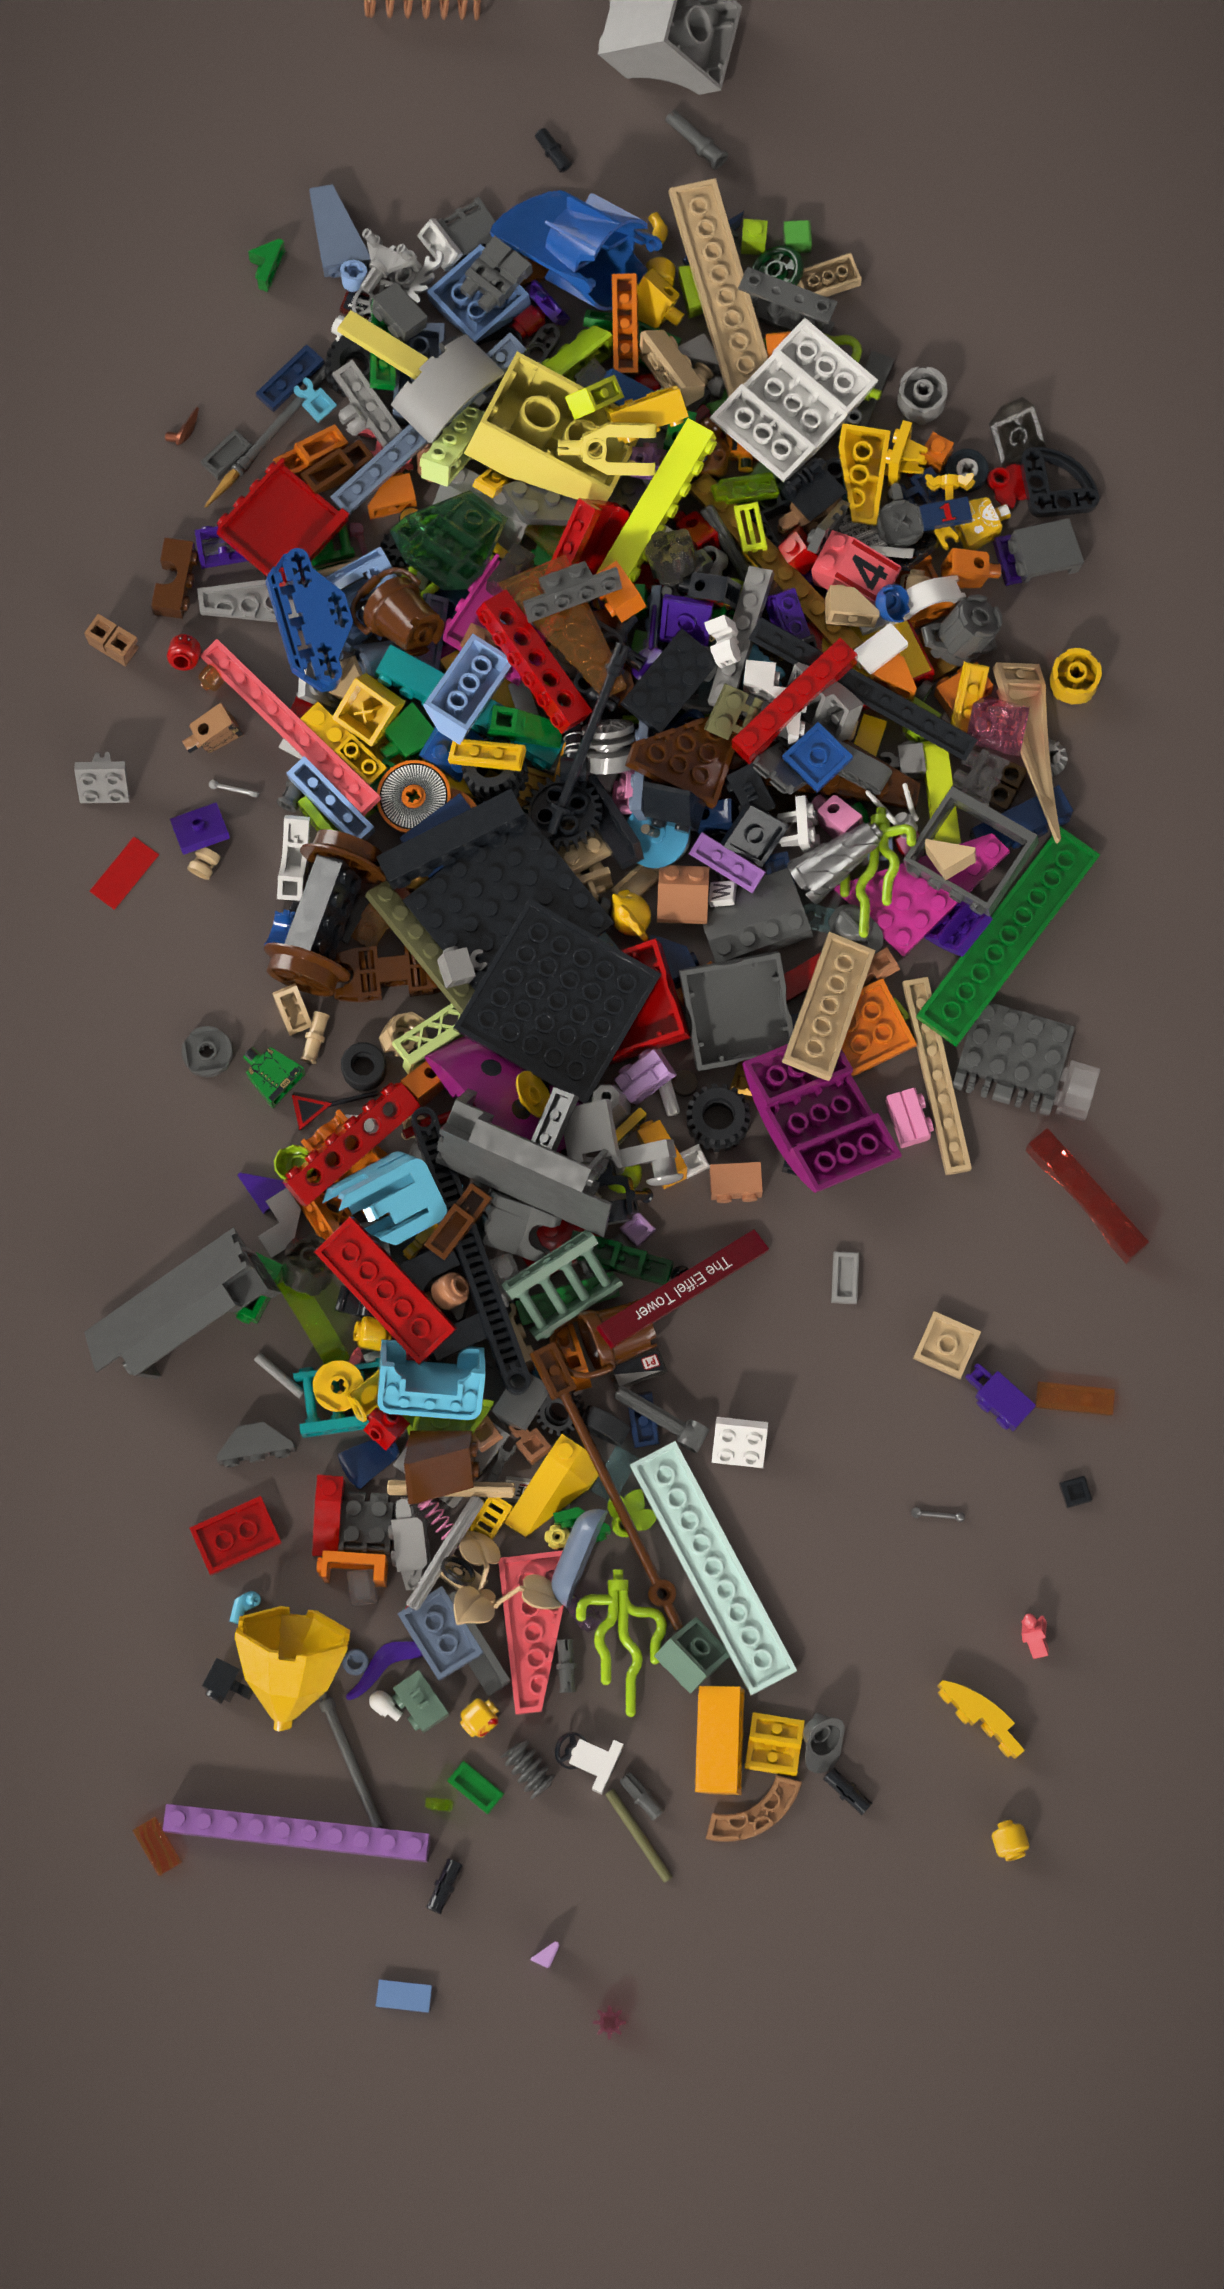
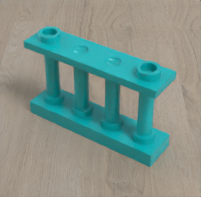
M380 1357L376 1358L375 1362L355 1365L360 1370L364 1381V1373L376 1372L379 1369ZM305 1367L299 1369V1373H293L295 1382H303L307 1419H305V1423L299 1424L302 1438L363 1430L369 1423L368 1420L363 1423L356 1416L346 1417L343 1411L333 1412V1415L330 1416L331 1420L321 1421L317 1417L315 1394L313 1392V1379L318 1370H314V1367ZM333 1380V1391L338 1393L340 1391L339 1381Z

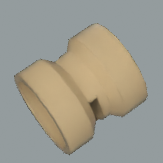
M204 847L196 850V858L190 862L187 869L194 875L209 880L213 874V866L218 864L221 857L211 849Z

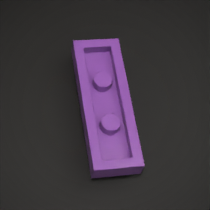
M703 832L689 852L691 856L751 893H754L766 873L760 867L723 847L721 843Z

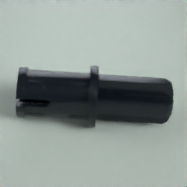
M546 128L539 129L535 134V138L544 149L545 156L551 159L560 173L567 171L572 163L561 150V144L556 143Z

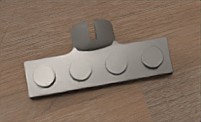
M353 359L332 373V376L350 401L346 407L340 410L339 419L342 425L355 418L347 424L348 428H346L351 435H357L363 430L369 429L384 448L402 432V429L374 389L370 388L369 382Z

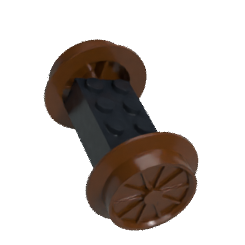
M323 829L317 832L313 843L304 844L300 848V853L313 864L285 943H267L264 946V951L271 958L266 971L272 978L286 986L296 983L299 991L329 997L334 994L337 983L347 982L350 979V973L344 967L334 962L339 941L345 933L347 919L352 914L355 897L361 890V883L381 884L385 882L386 876L379 868L380 864L376 856L382 854V852L377 847L356 836L340 831Z

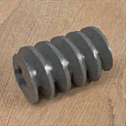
M527 1740L519 1742L500 1758L509 1757L505 1763L506 1767L515 1765L511 1772L512 1775L521 1773L518 1783L528 1782L524 1791L534 1790L530 1798L533 1800L552 1785L551 1782L555 1775H545L549 1768L548 1765L539 1767L542 1757L532 1758L536 1749L527 1751L526 1748L530 1743Z

